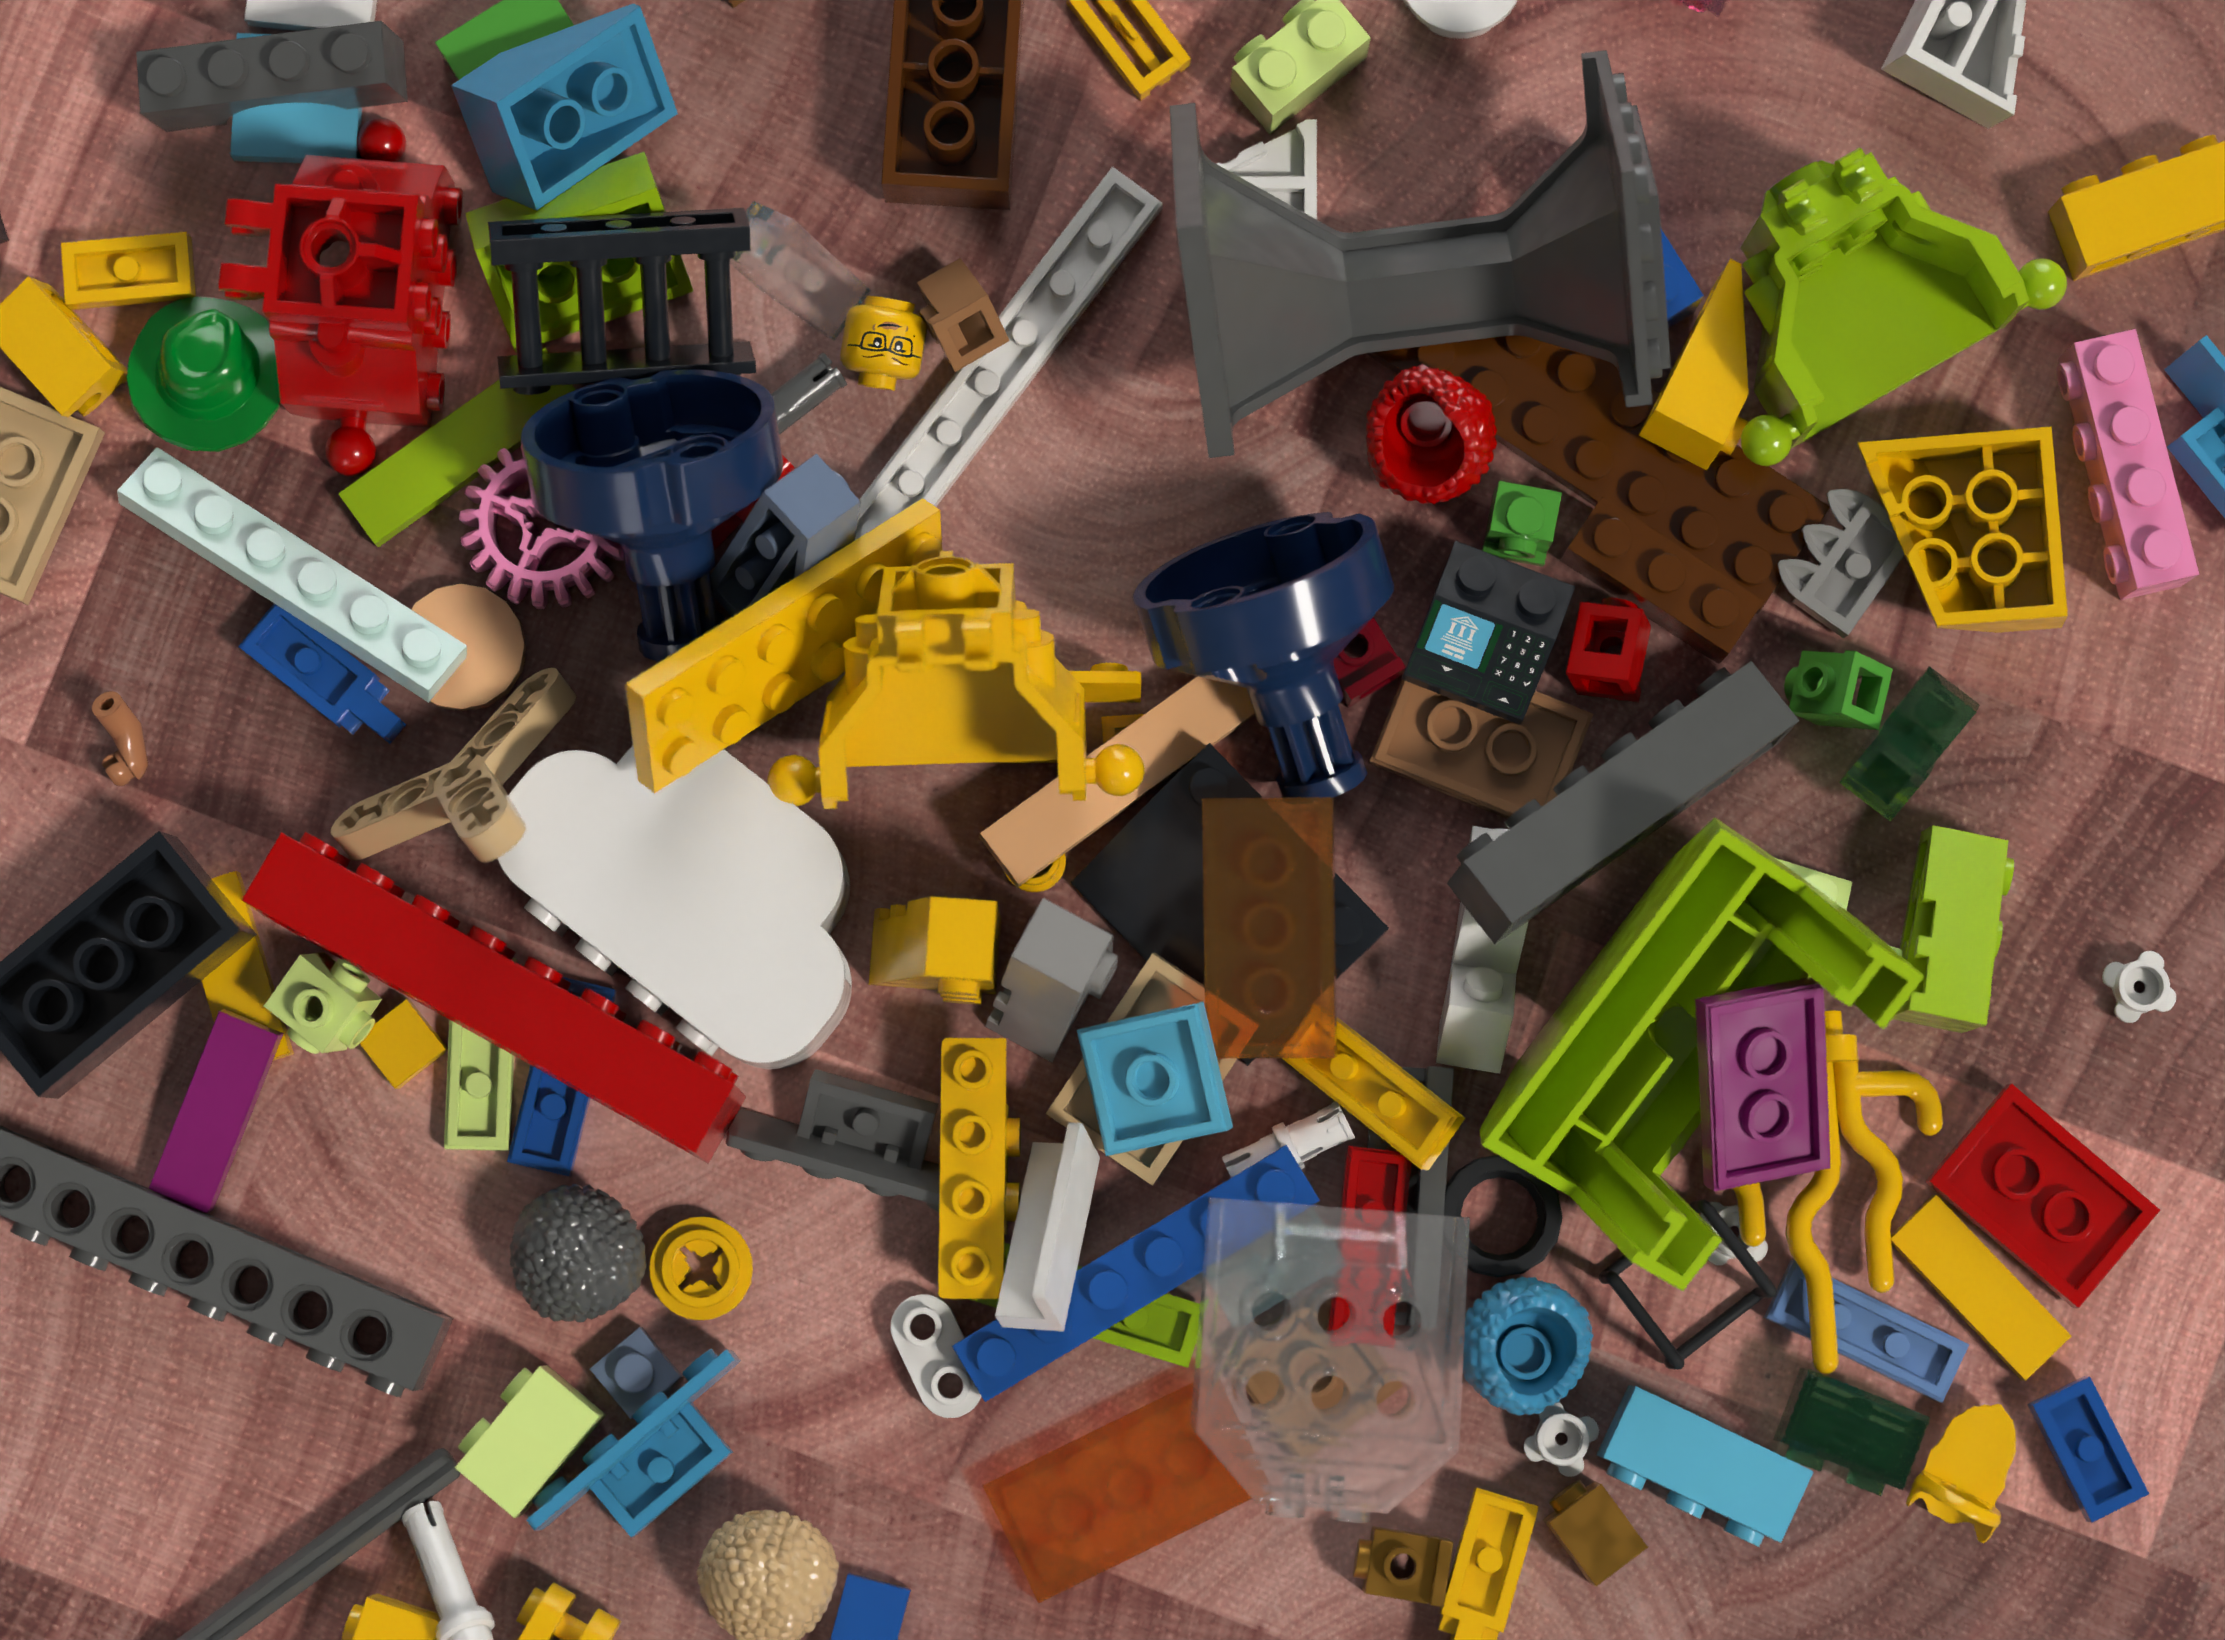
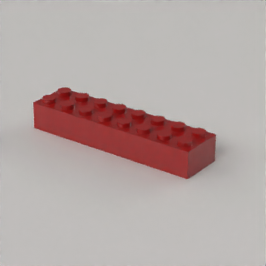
M304 832L298 842L284 833H280L243 896V902L271 921L332 955L346 960L366 974L709 1164L746 1099V1096L735 1085L739 1076L732 1072L733 1069L701 1051H698L693 1061L679 1054L683 1045L677 1042L674 1036L642 1019L637 1029L623 1022L627 1014L620 1010L618 1005L588 988L584 989L580 998L568 992L572 983L562 978L563 975L530 956L524 966L512 961L516 952L508 948L506 943L474 925L467 935L456 930L460 921L452 917L449 911L423 896L416 894L411 904L402 900L401 898L405 890L395 885L393 880L371 867L360 863L355 873L348 870L347 866L350 860L339 854L337 849L317 837Z

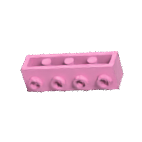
M2132 329L2075 342L2058 358L2057 380L2062 397L2070 403L2075 423L2072 428L2073 443L2079 460L2085 462L2090 481L2088 501L2094 520L2101 524L2106 544L2103 555L2108 578L2112 584H2116L2120 600L2181 587L2198 576L2199 571L2137 331Z

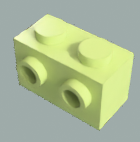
M1301 0L1283 17L1282 21L1285 23V26L1268 40L1262 34L1256 36L1234 56L1237 64L1232 68L1231 89L1269 135L1367 58L1371 37L1340 0Z
M548 1365L539 1366L534 1373L530 1372L526 1367L523 1368L500 1396L507 1403V1406L492 1424L482 1418L458 1446V1449L465 1456L455 1468L513 1518L524 1515L533 1504L532 1500L549 1485L606 1416L602 1410Z

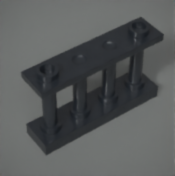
M744 208L488 222L492 265H504L505 269L511 271L517 355L497 356L500 389L513 388V391L518 394L535 395L549 391L552 385L597 383L619 377L637 380L651 377L663 370L678 369L711 370L739 376L741 374L756 373V361L750 341L733 342L730 259L736 256V252L751 251L750 225ZM697 254L699 259L704 260L708 344L670 346L666 263L672 260V255ZM633 258L634 262L640 264L644 348L606 350L602 266L608 263V259ZM569 261V265L576 268L581 351L543 354L537 270L541 269L545 262Z

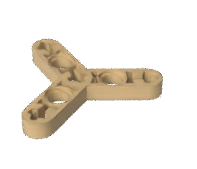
M555 668L543 669L533 674L516 688L450 763L354 804L335 821L331 827V835L351 860H360L451 822L459 837L477 860L489 862L499 858L511 850L521 840L526 831L525 822L502 785L569 711L576 699L574 691Z

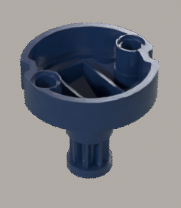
M695 369L663 370L648 378L629 380L622 377L612 378L579 388L553 400L531 416L522 430L521 440L532 503L540 515L553 523L622 543L627 576L637 585L642 622L637 628L639 651L642 655L650 660L661 662L724 623L725 617L715 607L710 571L715 567L716 559L711 530L760 498L762 493L775 484L781 476L783 459L775 403L770 392L759 383L735 374Z
M1321 512L1259 524L1195 547L1163 564L1142 580L1134 591L1133 601L1154 663L1166 670L1178 667L1179 672L1247 688L1256 719L1261 726L1267 727L1281 771L1276 778V782L1284 802L1290 804H1309L1324 801L1355 788L1365 779L1367 771L1362 755L1359 751L1352 750L1338 706L1343 698V693L1333 660L1374 617L1376 611L1389 600L1394 591L1388 563L1376 524L1372 518L1359 513L1343 518H1333L1331 512Z

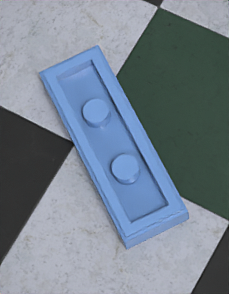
M1790 1260L1777 1288V1293L1772 1298L1764 1318L1811 1340L1805 1275L1796 1261ZM1832 1278L1838 1354L1938 1403H1943L1969 1344Z

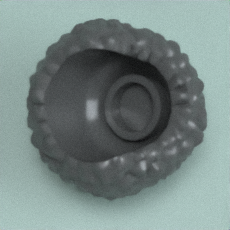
M577 1184L571 1186L561 1185L542 1194L530 1204L524 1206L519 1214L518 1221L514 1225V1233L510 1243V1266L513 1268V1276L516 1280L515 1287L518 1291H521L522 1296L530 1304L532 1310L537 1311L542 1318L549 1317L554 1322L560 1320L572 1322L575 1320L581 1323L587 1319H594L599 1315L606 1314L608 1310L615 1309L619 1303L625 1302L640 1287L641 1280L644 1277L647 1266L645 1244L642 1241L643 1235L641 1231L636 1229L637 1222L631 1218L630 1212L624 1209L618 1200L610 1197L608 1193L601 1189H594L591 1185L584 1187Z

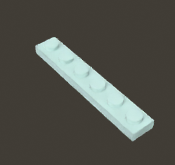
M158 447L154 449L117 490L119 504L428 703L467 658L466 644Z

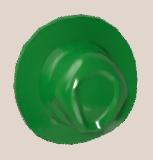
M198 296L178 299L152 315L136 339L129 356L127 386L131 406L144 426L168 443L190 451L220 452L244 444L263 430L281 405L275 345L273 338L270 336L269 322L251 308L234 301Z

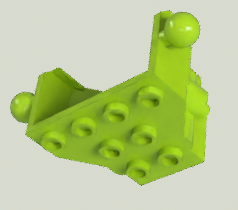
M1857 148L1836 160L1834 164L1820 160L1796 170L1766 191L1761 214L1740 247L1747 258L1742 265L1753 282V285L1745 290L1744 294L1763 324L1754 392L1768 414L1753 418L1744 427L1741 434V447L1745 456L1757 465H1775L1785 459L1790 450L2001 330L2020 310L2027 306L2038 310L2055 306L2061 301L2067 289V278L2064 270L2059 264L2050 259L2038 258L2027 262L2018 272L1996 235L1932 211L1920 191L1911 193L1907 187L1899 183L1896 176L1888 179L1872 152L1865 155L1861 148Z

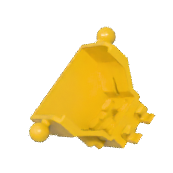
M940 551L939 557L921 561L917 565L884 567L879 605L875 614L858 616L855 619L856 637L848 639L843 644L845 674L827 696L818 748L819 767H815L805 757L787 755L778 759L771 766L767 777V784H769L772 793L783 802L793 803L797 807L808 803L816 793H821L823 808L837 809L838 801H849L846 767L1058 760L1059 794H1073V801H1086V784H1097L1102 791L1109 795H1128L1140 786L1144 778L1145 769L1143 760L1138 752L1122 744L1110 745L1100 751L1096 758H1087L1084 688L1055 657L1054 636L1047 631L1041 630L1040 612L1028 609L1024 602L1016 600L1014 563L979 564L966 558L954 557L953 551Z

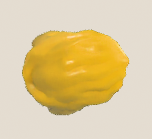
M2002 1404L1973 1406L1954 1417L1946 1427L1939 1442L1931 1449L1925 1468L1914 1479L1906 1500V1505L1909 1507L1918 1498H1922L1926 1503L1928 1512L1947 1523H1972L1977 1539L1981 1543L1989 1540L2001 1522V1512L1995 1507V1503L2005 1488L2007 1473L2016 1453V1430L2013 1420L2004 1410Z

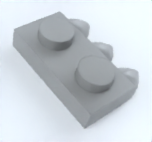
M1849 489L1830 490L1827 493L1830 509L1837 521L1844 527L1843 530L1825 524L1805 525L1802 528L1805 543L1819 564L1816 565L1800 559L1780 560L1777 565L1783 584L1794 597L1792 602L1836 634L1845 638L1853 630L1905 554L1882 505L1861 492Z

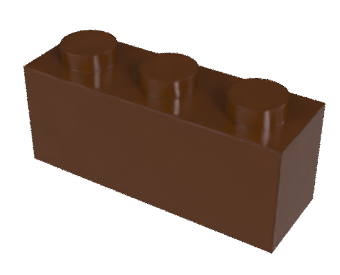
M1603 495L1560 560L1616 598L1635 603L1638 608L1644 610L1648 619L1717 664H1720L1731 652L1764 602L1761 598Z

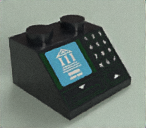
M1455 541L1402 680L1521 725L1556 641L1575 586Z

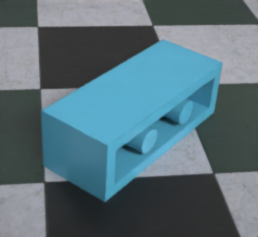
M1628 1385L1596 1454L1611 1462L1606 1472L1607 1475L1639 1490H1642L1646 1479L1670 1490L1665 1500L1666 1503L1701 1519L1705 1508L1728 1518L1724 1531L1757 1547H1760L1764 1536L1777 1542H1782L1814 1472L1633 1385Z

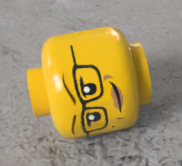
M866 296L864 305H856L848 310L840 361L847 369L859 372L857 385L895 391L897 379L910 380L919 374L927 334V324L921 316L914 314V303L885 297Z

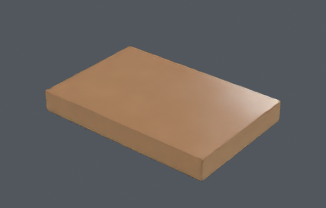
M1401 680L1368 764L1508 819L1518 809L1533 799H1536L1541 806H1544L1558 796L1553 788L1571 773L1593 713L1535 691L1524 720L1519 725Z

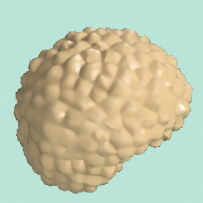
M774 1510L748 1511L744 1515L736 1514L732 1521L725 1522L722 1528L714 1531L707 1547L703 1550L699 1568L697 1569V1582L710 1615L716 1619L717 1624L722 1629L724 1628L730 1635L735 1636L736 1640H798L806 1632L809 1633L814 1630L816 1623L821 1620L823 1613L827 1610L828 1603L832 1599V1593L837 1584L839 1564L836 1561V1555L831 1543L827 1541L826 1537L822 1536L819 1529L812 1527V1523L806 1520L801 1521L796 1515L790 1516L786 1511L778 1513Z

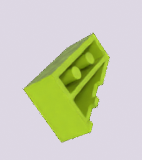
M1935 825L1921 832L1899 949L1903 952L1902 957L1922 973L1924 978L1892 1019L1958 1033L1987 1026L1994 959L1999 951L2003 932V922L1999 921L2002 896H2006L2009 892L2014 873V859L2007 857L2009 840Z

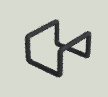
M1707 1200L1693 1201L1689 1205L1697 1214L1702 1213L1757 1283L1758 1287L1745 1295L1679 1348L1675 1349L1619 1276L1633 1262L1623 1255L1599 1275L1600 1282L1610 1284L1666 1357L1664 1364L1668 1369H1682L1684 1367V1359L1763 1298H1773L1777 1293L1776 1287L1713 1205Z

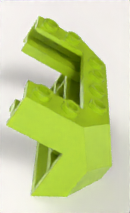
M1714 818L1667 862L1515 1064L1480 1128L1481 1145L1570 1196L1631 1262L1684 1291L1723 1240L1661 1177V1174L1683 1149L1687 1140L1701 1123L1695 998L1812 977L1833 997L1849 1007L1854 1004L1875 1024L1885 1029L1898 1010L1906 1003L1911 993L1924 978V975L1855 916L1768 852L1717 818Z

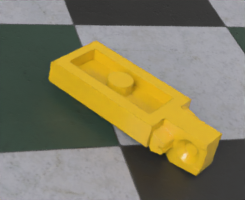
M1474 1487L1448 1578L1444 1607H1440L1439 1613L1442 1615L1438 1630L1450 1633V1640H1497L1499 1632L1504 1633L1539 1506Z

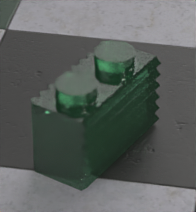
M1800 1368L1773 1440L1788 1446L1785 1458L1818 1472L1822 1471L1825 1461L1849 1470L1845 1483L1882 1497L1885 1486L1898 1490H1903L1906 1486L1907 1478L1911 1473L1912 1465L1916 1459V1454L1925 1435L1930 1417L1811 1369Z

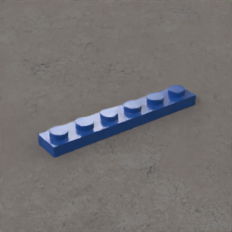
M1285 1145L1077 1270L1064 1331L1001 1327L996 1319L957 1342L952 1347L983 1400L986 1402L1319 1202L1320 1199L1288 1146Z

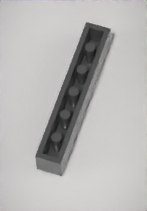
M1752 661L1732 675L1725 667L1721 668L1696 688L1695 692L1699 698L1686 707L1679 700H1675L1648 722L1653 730L1638 740L1631 732L1626 734L1603 752L1601 757L1605 763L1589 773L1584 765L1580 766L1553 788L1558 795L1544 806H1541L1536 799L1531 800L1505 821L1509 828L1508 831L1495 840H1492L1488 833H1484L1457 854L1456 858L1460 861L1461 865L1449 879L1447 885L1494 945L1782 741L1799 722V719Z

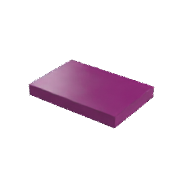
M1812 977L1695 998L1704 1185L1712 1191H1719L1831 1168L1824 988Z

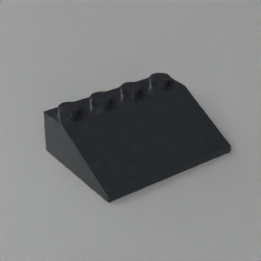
M1210 743L1178 772L1071 881V884L1146 962L1151 954L1155 952L1261 1023L1239 1056L1246 1066L1254 1061L1389 929L1368 905Z

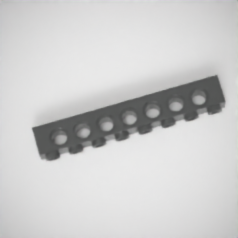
M0 1125V1215L14 1221L10 1232L43 1246H47L50 1237L72 1245L70 1258L98 1270L106 1271L109 1262L132 1271L128 1282L151 1293L165 1296L168 1287L189 1295L191 1299L187 1307L212 1319L223 1322L227 1312L250 1322L246 1332L265 1342L283 1347L287 1337L310 1347L306 1358L326 1368L342 1372L345 1363L369 1372L365 1383L387 1394L401 1398L405 1388L411 1391L423 1390L453 1318ZM21 1166L28 1172L31 1186L28 1194L22 1200L13 1202L5 1192V1179L12 1169ZM80 1191L89 1201L90 1212L86 1221L74 1228L64 1218L63 1205L72 1193ZM139 1216L148 1226L149 1238L146 1245L140 1251L133 1253L124 1246L121 1234L125 1223L129 1219ZM197 1241L205 1247L208 1253V1265L201 1275L191 1278L182 1270L180 1256L183 1249L189 1243ZM256 1266L266 1275L268 1287L264 1297L252 1304L242 1297L239 1291V1280L245 1270ZM311 1291L320 1294L327 1305L325 1320L314 1329L306 1327L300 1321L297 1311L301 1298ZM370 1316L379 1319L384 1324L387 1332L384 1346L375 1354H369L362 1350L356 1338L358 1326L364 1319Z

